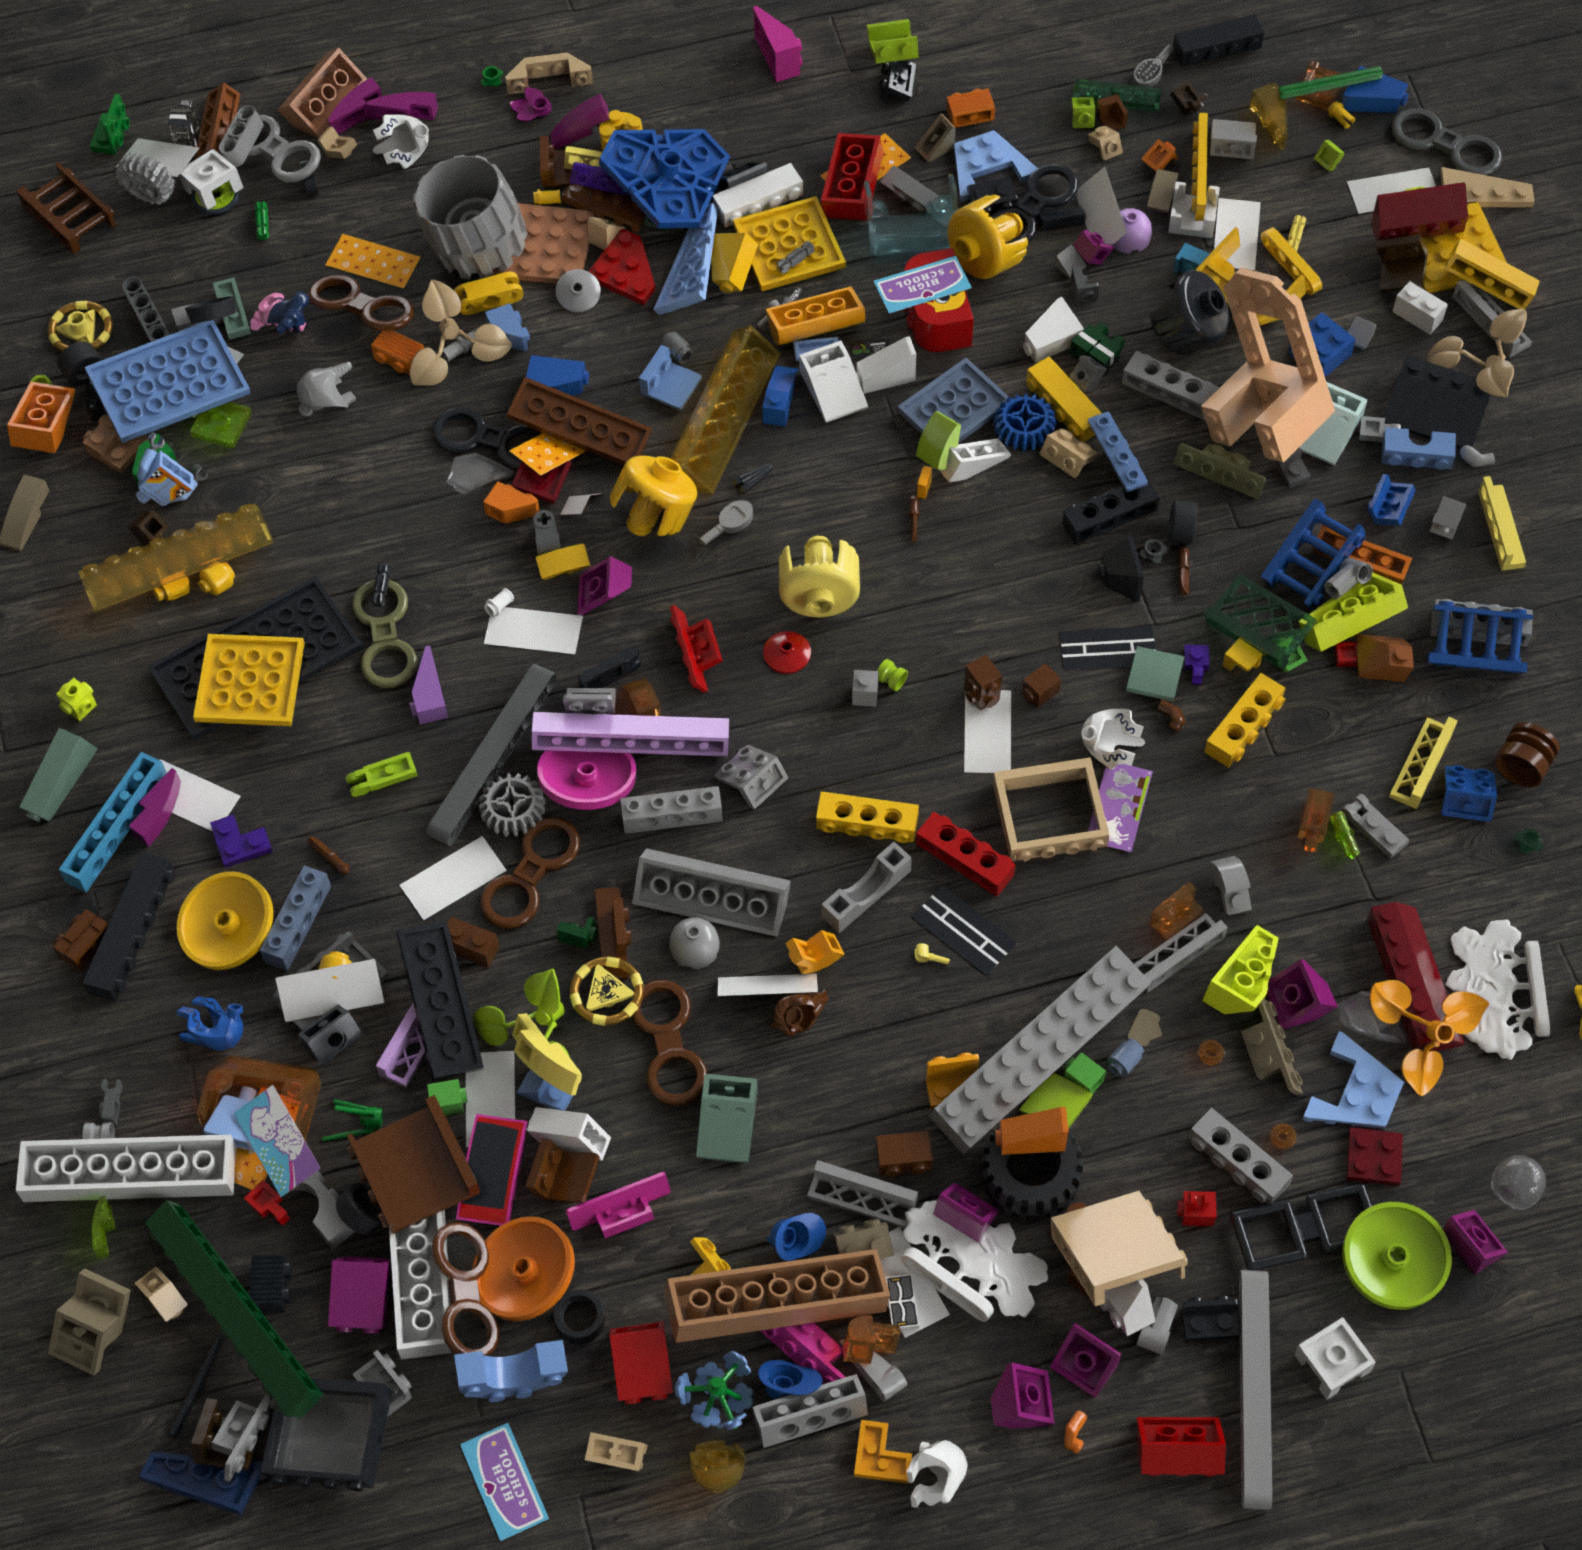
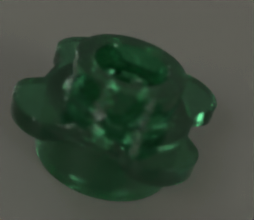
M1525 829L1521 833L1517 832L1514 835V840L1520 846L1519 851L1524 855L1533 850L1540 851L1543 848V843L1540 842V835L1535 829Z

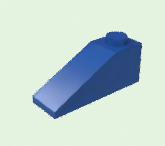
M782 366L775 367L762 407L764 424L786 427L798 369Z

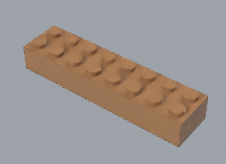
M873 1249L668 1278L664 1296L675 1343L882 1313L886 1311L890 1292L878 1251Z

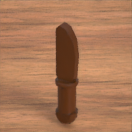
M912 495L909 499L910 512L908 516L911 518V541L916 542L917 518L920 517L919 497Z
M1182 547L1178 551L1179 587L1182 595L1185 596L1189 594L1190 552L1188 548Z
M313 836L309 837L308 843L326 858L327 862L336 867L339 873L343 875L349 873V865L342 861L336 852H332L319 839Z

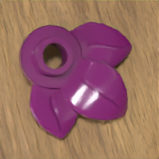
M531 87L525 88L524 99L510 102L512 110L518 113L516 118L519 121L527 122L536 117H544L552 110L550 101L543 97V93Z

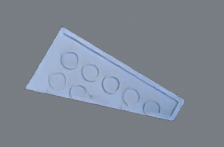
M713 203L708 205L699 227L688 228L653 309L659 315L688 307L706 299L718 208Z

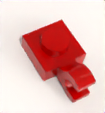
M264 1180L244 1197L245 1202L263 1218L270 1213L282 1226L291 1219L287 1215L288 1213L279 1205L283 1200L282 1197Z

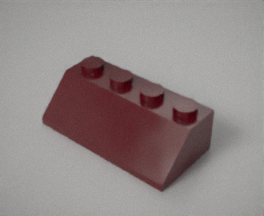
M1462 182L1377 195L1371 220V227L1376 241L1420 234L1422 238L1464 232L1468 220L1466 184Z

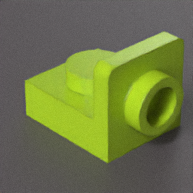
M1072 98L1073 128H1094V98Z

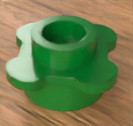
M495 66L486 67L482 71L483 79L481 84L483 86H501L503 71Z

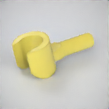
M927 944L916 945L915 959L918 962L930 960L946 965L949 964L950 959L929 953V946Z

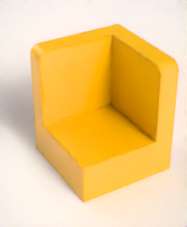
M1239 638L1225 653L1222 666L1229 671L1236 664L1245 671H1250L1252 667L1257 669L1261 664L1263 654Z

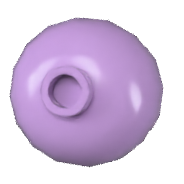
M1134 208L1120 210L1127 233L1112 245L1113 248L1123 253H1131V251L1138 250V252L1143 251L1151 241L1152 229L1150 220L1140 210Z

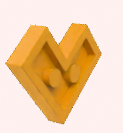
M861 1420L854 1477L909 1484L907 1470L912 1460V1454L885 1450L888 1423Z

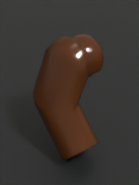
M1162 700L1157 710L1172 719L1169 723L1170 728L1180 731L1182 725H1185L1186 722L1181 709Z

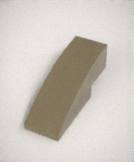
M24 474L13 496L0 536L1 546L22 551L41 516L39 509L49 493L45 480Z

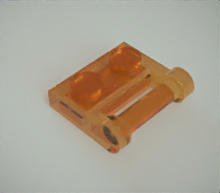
M1312 61L1307 67V74L1303 82L1313 80L1314 76L1323 78L1342 73L1321 67L1319 63ZM1341 87L1295 98L1328 110L1329 106L1334 103Z

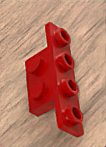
M673 605L670 607L672 614L670 620L678 634L676 640L684 654L682 660L690 674L688 675V680L693 688H697L705 693L708 691L703 671L723 661L712 624L708 619H704L689 627L685 613Z

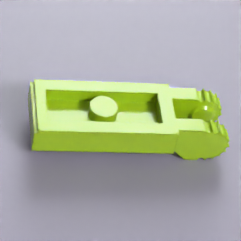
M406 752L364 766L363 769L353 773L351 772L346 776V781L348 784L362 782L365 778L367 779L366 782L355 785L350 789L351 795L357 797L367 794L370 790L372 792L417 777L418 775L410 752Z

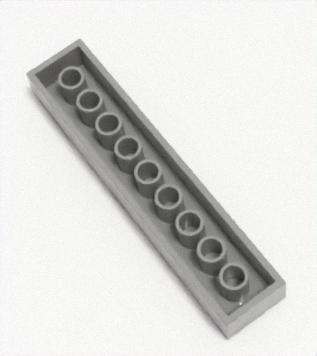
M1115 946L934 1108L928 1116L964 1155L994 1128L1000 1120L1005 1118L1136 999L1151 982Z

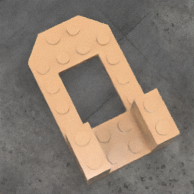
M1240 268L1223 288L1247 362L1201 405L1213 442L1231 447L1255 424L1265 457L1284 463L1335 412L1301 299L1294 293L1289 295L1282 288L1284 283L1277 276ZM1256 313L1283 320L1297 367L1270 360Z

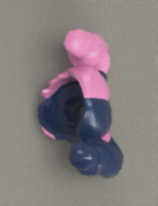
M302 291L296 292L291 300H284V295L275 292L268 295L259 303L258 310L255 311L249 328L258 331L261 326L275 324L279 334H283L284 330L290 332L294 330L297 333L302 332L306 325L303 309L309 303V296Z

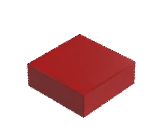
M1340 642L1334 645L1336 667L1357 666L1356 642Z

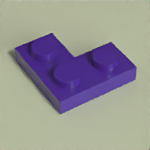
M234 814L210 822L225 868L273 852L264 827L241 835Z

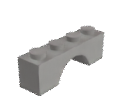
M893 842L875 858L870 869L857 883L844 890L839 888L821 904L822 918L840 933L911 872L912 858Z
M317 1171L289 1192L306 1191L319 1199V1210L313 1223L317 1232L333 1250L354 1234L355 1231L341 1220L335 1206L339 1195L333 1188L328 1190L323 1183L326 1181L321 1173Z

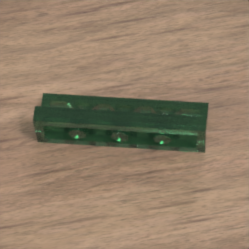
M1075 79L1073 98L1093 97L1094 104H1097L1099 99L1118 94L1122 103L1127 108L1159 111L1162 89Z

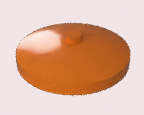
M521 1217L501 1225L487 1237L485 1241L489 1251V1265L484 1275L477 1279L480 1303L489 1308L493 1315L508 1321H524L545 1313L561 1299L571 1282L575 1258L570 1240L557 1225L540 1217ZM477 1255L475 1257L472 1270L474 1269L477 1263Z

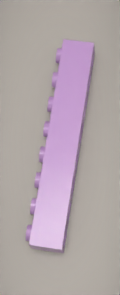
M533 713L532 750L728 756L729 719Z

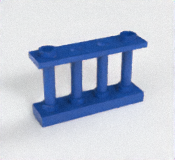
M1316 498L1313 499L1261 575L1264 583L1272 588L1275 583L1281 582L1306 597L1304 604L1310 611L1322 603L1325 597L1324 584L1340 571L1342 562L1349 558L1354 549L1361 546L1365 539L1364 534L1366 533L1360 524H1357L1352 531L1325 515L1326 508L1324 504ZM1321 523L1347 538L1340 550L1312 535V530L1316 524ZM1303 543H1308L1334 558L1326 570L1299 555L1298 550ZM1294 562L1320 578L1313 590L1285 574L1284 570L1289 563L1292 564Z
M1439 601V604L1432 606L1431 611L1440 612L1436 649H1433V653L1429 652L1426 654L1427 664L1519 674L1527 673L1528 663L1521 662V658H1519L1523 621L1533 620V615L1526 614L1527 610L1512 609V612L1457 607L1453 606L1454 602ZM1450 613L1464 614L1461 650L1458 651V655L1448 654V650H1446ZM1474 615L1489 617L1485 654H1482V658L1472 657L1473 653L1470 652ZM1499 618L1513 620L1510 653L1506 660H1497V655H1495Z

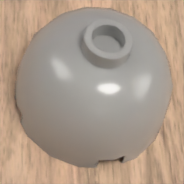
M691 917L682 920L674 927L670 935V952L673 959L683 967L685 965L692 967V969L704 968L715 961L720 948V939L715 927L709 921Z

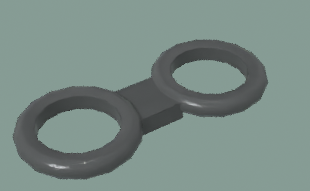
M1410 108L1401 111L1392 122V135L1398 143L1413 150L1436 148L1450 155L1451 162L1457 170L1488 176L1493 174L1501 165L1502 152L1494 141L1481 135L1462 137L1463 135L1443 127L1440 119L1428 110ZM1411 118H1420L1431 124L1434 134L1424 140L1411 139L1402 132L1401 124ZM1479 145L1489 150L1493 161L1484 167H1473L1463 162L1459 152L1466 146Z

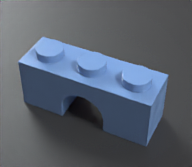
M1385 427L1381 463L1394 466L1406 465L1416 468L1428 467L1439 470H1451L1455 459L1456 433L1432 431L1429 444L1420 446L1410 440L1409 429Z

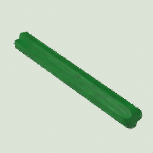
M1380 66L1280 86L1278 95L1283 100L1378 80L1382 78L1383 71Z

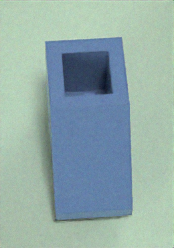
M510 303L485 312L487 324H494L500 327L512 343L511 348L524 352L528 350L527 341L530 340L526 327L522 328L520 314L518 311L513 310Z

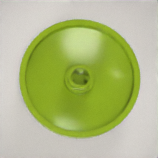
M1384 1202L1363 1211L1347 1230L1342 1248L1345 1271L1354 1287L1371 1302L1389 1309H1411L1427 1303L1443 1288L1451 1270V1248L1445 1232L1432 1216L1422 1209L1407 1203Z

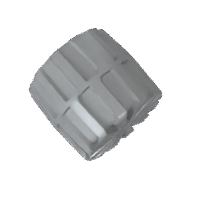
M478 155L454 156V158L434 165L418 182L417 191L413 195L416 216L425 238L444 268L450 274L456 269L462 279L470 280L471 274L478 273L480 279L493 276V269L498 268L503 272L513 264L511 256L519 257L525 247L524 240L527 237L526 224L513 191L495 164H490L486 158Z

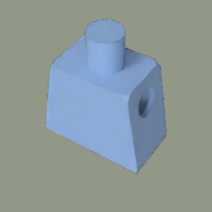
M242 1086L238 1098L229 1095L223 1096L203 1130L205 1134L231 1135L238 1148L255 1152L234 1113L253 1100L257 1091L251 1087Z

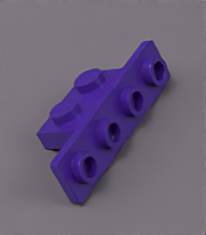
M578 162L573 163L570 177L571 183L632 197L630 194L625 193L602 167Z

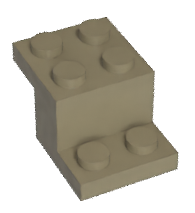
M84 1268L78 1274L74 1296L56 1310L48 1354L89 1374H97L101 1368L104 1349L122 1334L131 1290Z

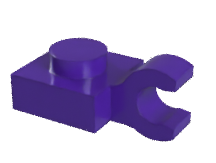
M1184 645V670H1192V684L1202 685L1203 670H1209V645Z

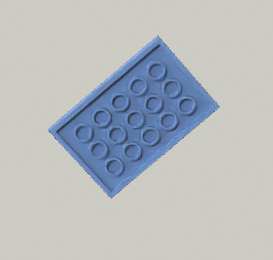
M214 320L197 324L85 367V371L121 443L250 394V388Z

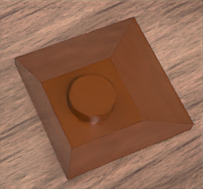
M1367 634L1355 635L1358 677L1398 682L1406 681L1414 668L1412 646L1403 638Z

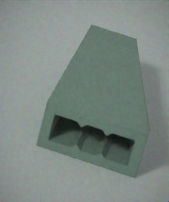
M59 728L20 805V808L27 811L25 816L37 822L41 818L50 822L98 748L80 736Z

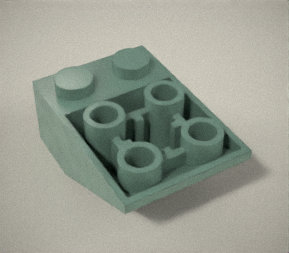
M705 1074L696 1158L739 1163L749 1162L758 1093L757 1079Z

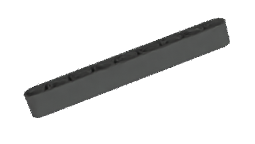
M533 664L432 818L427 828V836L448 846L454 843L480 803L479 798L483 795V788H489L490 780L494 781L533 720V713L538 712L553 689L557 679L555 672L537 664Z

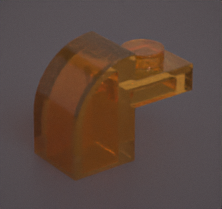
M863 1315L852 1319L848 1325L842 1348L844 1361L871 1364L874 1351L895 1354L901 1333L900 1326L873 1322L872 1315Z

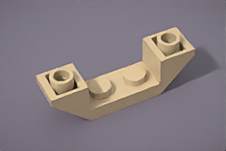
M569 53L526 57L505 76L508 94L523 93L525 88L529 87L528 79L563 74H570L572 87L593 84L591 66Z

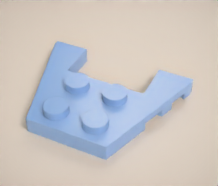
M994 130L954 143L960 202L969 200L966 187L975 184L974 178L1012 166L1022 183L1027 181L1032 172L1038 169Z
M1339 1031L1330 1055L1354 1064L1352 1074L1338 1106L1312 1096L1302 1120L1312 1122L1313 1120L1325 1121V1124L1344 1123L1351 1124L1354 1127L1385 1130L1404 1081L1347 1035Z

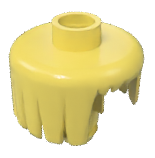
M814 536L807 541L804 552V566L792 567L790 547L786 546L779 557V594L782 602L791 611L807 617H830L845 612L857 601L860 593L859 557L856 554V550L849 546L846 541H839V555L836 564L833 562L832 544L824 536Z

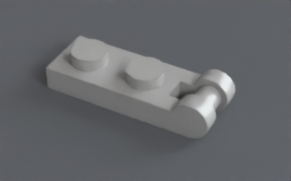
M1363 794L1357 795L1353 799L1354 802L1352 804H1346L1341 809L1343 815L1390 859L1408 845L1409 839L1376 810ZM1361 810L1364 815L1360 816L1357 811Z

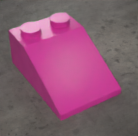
M758 6L753 7L754 37L775 81L779 82L799 76L800 66L803 65L800 51H802L800 39L795 37L791 29Z

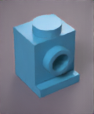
M1185 243L1175 258L1173 272L1177 274L1179 271L1184 273L1196 270L1209 256V253Z

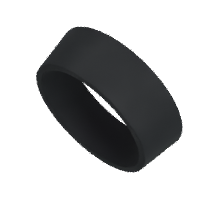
M234 296L212 299L185 308L192 324L211 321L236 313Z

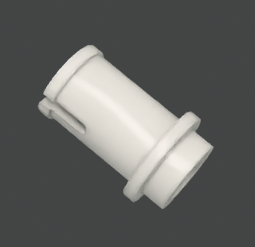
M504 588L493 599L486 600L484 610L492 617L494 615L498 616L505 606L514 601L513 594Z

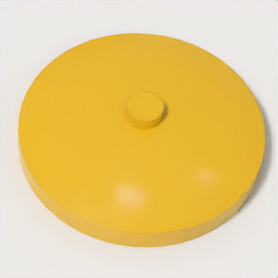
M222 872L206 878L194 887L180 908L177 919V936L181 948L190 959L208 969L225 970L245 963L261 949L271 930L273 923L271 898L258 881L244 873Z

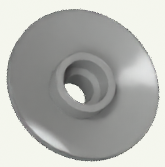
M581 269L570 270L558 280L556 297L564 309L574 313L586 312L597 304L600 297V285L596 277L590 272ZM576 285L582 287L580 291H575L573 288Z

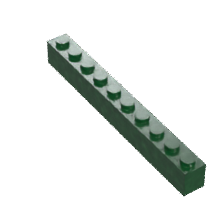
M166 1200L145 1222L150 1229V1236L154 1241L161 1244L164 1248L163 1254L178 1267L177 1273L192 1286L191 1292L206 1305L205 1311L208 1315L216 1319L220 1324L219 1330L221 1333L230 1338L234 1343L233 1349L248 1362L249 1365L247 1367L249 1371L262 1381L263 1390L278 1403L277 1409L286 1417L302 1418L323 1396L322 1392L182 1205Z

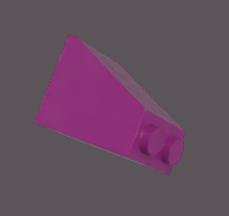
M341 1256L332 1261L328 1326L336 1327L338 1332H352V1328H363V1333L371 1334L379 1333V1329L387 1326L393 1281L391 1259Z

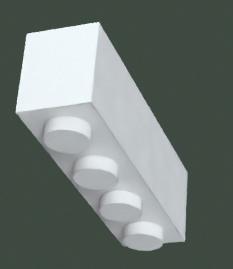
M791 163L713 195V204L718 208L717 216L724 227L727 228L733 225L734 219L776 208L803 195V180Z

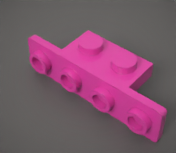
M660 1172L586 1201L584 1204L566 1209V1214L573 1231L598 1222L604 1238H608L654 1220L653 1212L648 1202L670 1194L671 1190L665 1172Z
M815 1323L760 1330L797 1365L809 1367L820 1373L823 1380L821 1385L845 1378L832 1365L834 1361L841 1357L845 1349Z

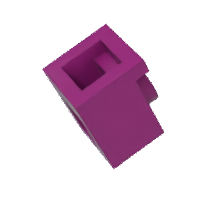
M1089 230L1082 231L1073 244L1087 263L1101 265L1114 249L1112 245L1104 244V239L1096 232L1090 233Z

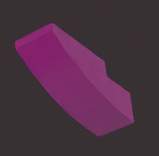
M372 77L350 91L331 113L328 124L329 127L335 129L337 134L368 119L367 101L382 97L381 88Z
M430 92L396 93L369 100L366 104L369 119L382 121L384 115H406L419 119L434 120L438 109L436 94Z
M601 93L575 107L556 125L550 133L554 150L592 135L593 126L610 120L608 106Z
M173 768L139 802L142 812L129 825L134 837L148 847L159 836L168 822L179 795L181 780Z

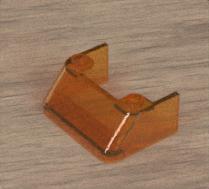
M228 1056L208 1073L196 1112L203 1128H205L215 1111L219 1093L228 1091L232 1084L268 1089L273 1085L276 1091H282V1096L288 1104L299 1106L295 1124L306 1142L321 1086V1079L315 1069L239 1056Z

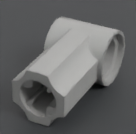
M1345 559L1341 564L1340 571L1324 584L1325 591L1331 598L1338 600L1357 583H1367L1372 576V566L1357 559Z
M1156 1297L1152 1306L1156 1322L1142 1329L1137 1346L1162 1355L1170 1335L1169 1329L1178 1305L1168 1298Z

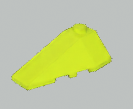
M1256 925L1211 980L1203 1002L1223 1014L1254 1011L1267 994V986L1271 976L1278 937Z

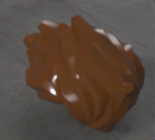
M823 990L816 993H798L782 998L776 1004L775 1012L773 1013L774 1022L771 1023V1026L780 1029L785 1035L791 1037L795 1035V1032H804L811 1029L816 1018L823 1010L825 1003L829 1000L828 992Z

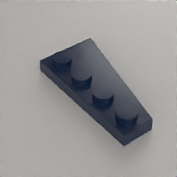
M151 1452L139 1478L140 1481L242 1516L262 1474L260 1472L263 1462L254 1461V1463H250L248 1470H241L239 1473L235 1472L229 1482L224 1480L225 1467L194 1463L193 1458H189L187 1455Z

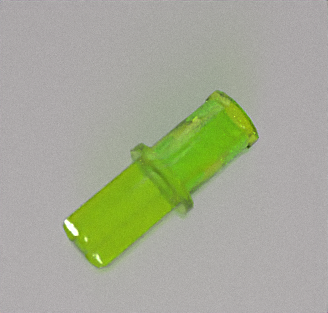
M1338 811L1330 815L1329 820L1336 832L1335 839L1340 842L1345 856L1349 859H1354L1360 854L1353 837L1355 832L1353 829H1350L1344 812Z

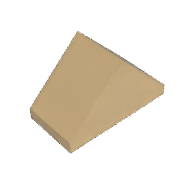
M589 217V243L605 250L621 228L625 229L626 227L615 224L609 219Z

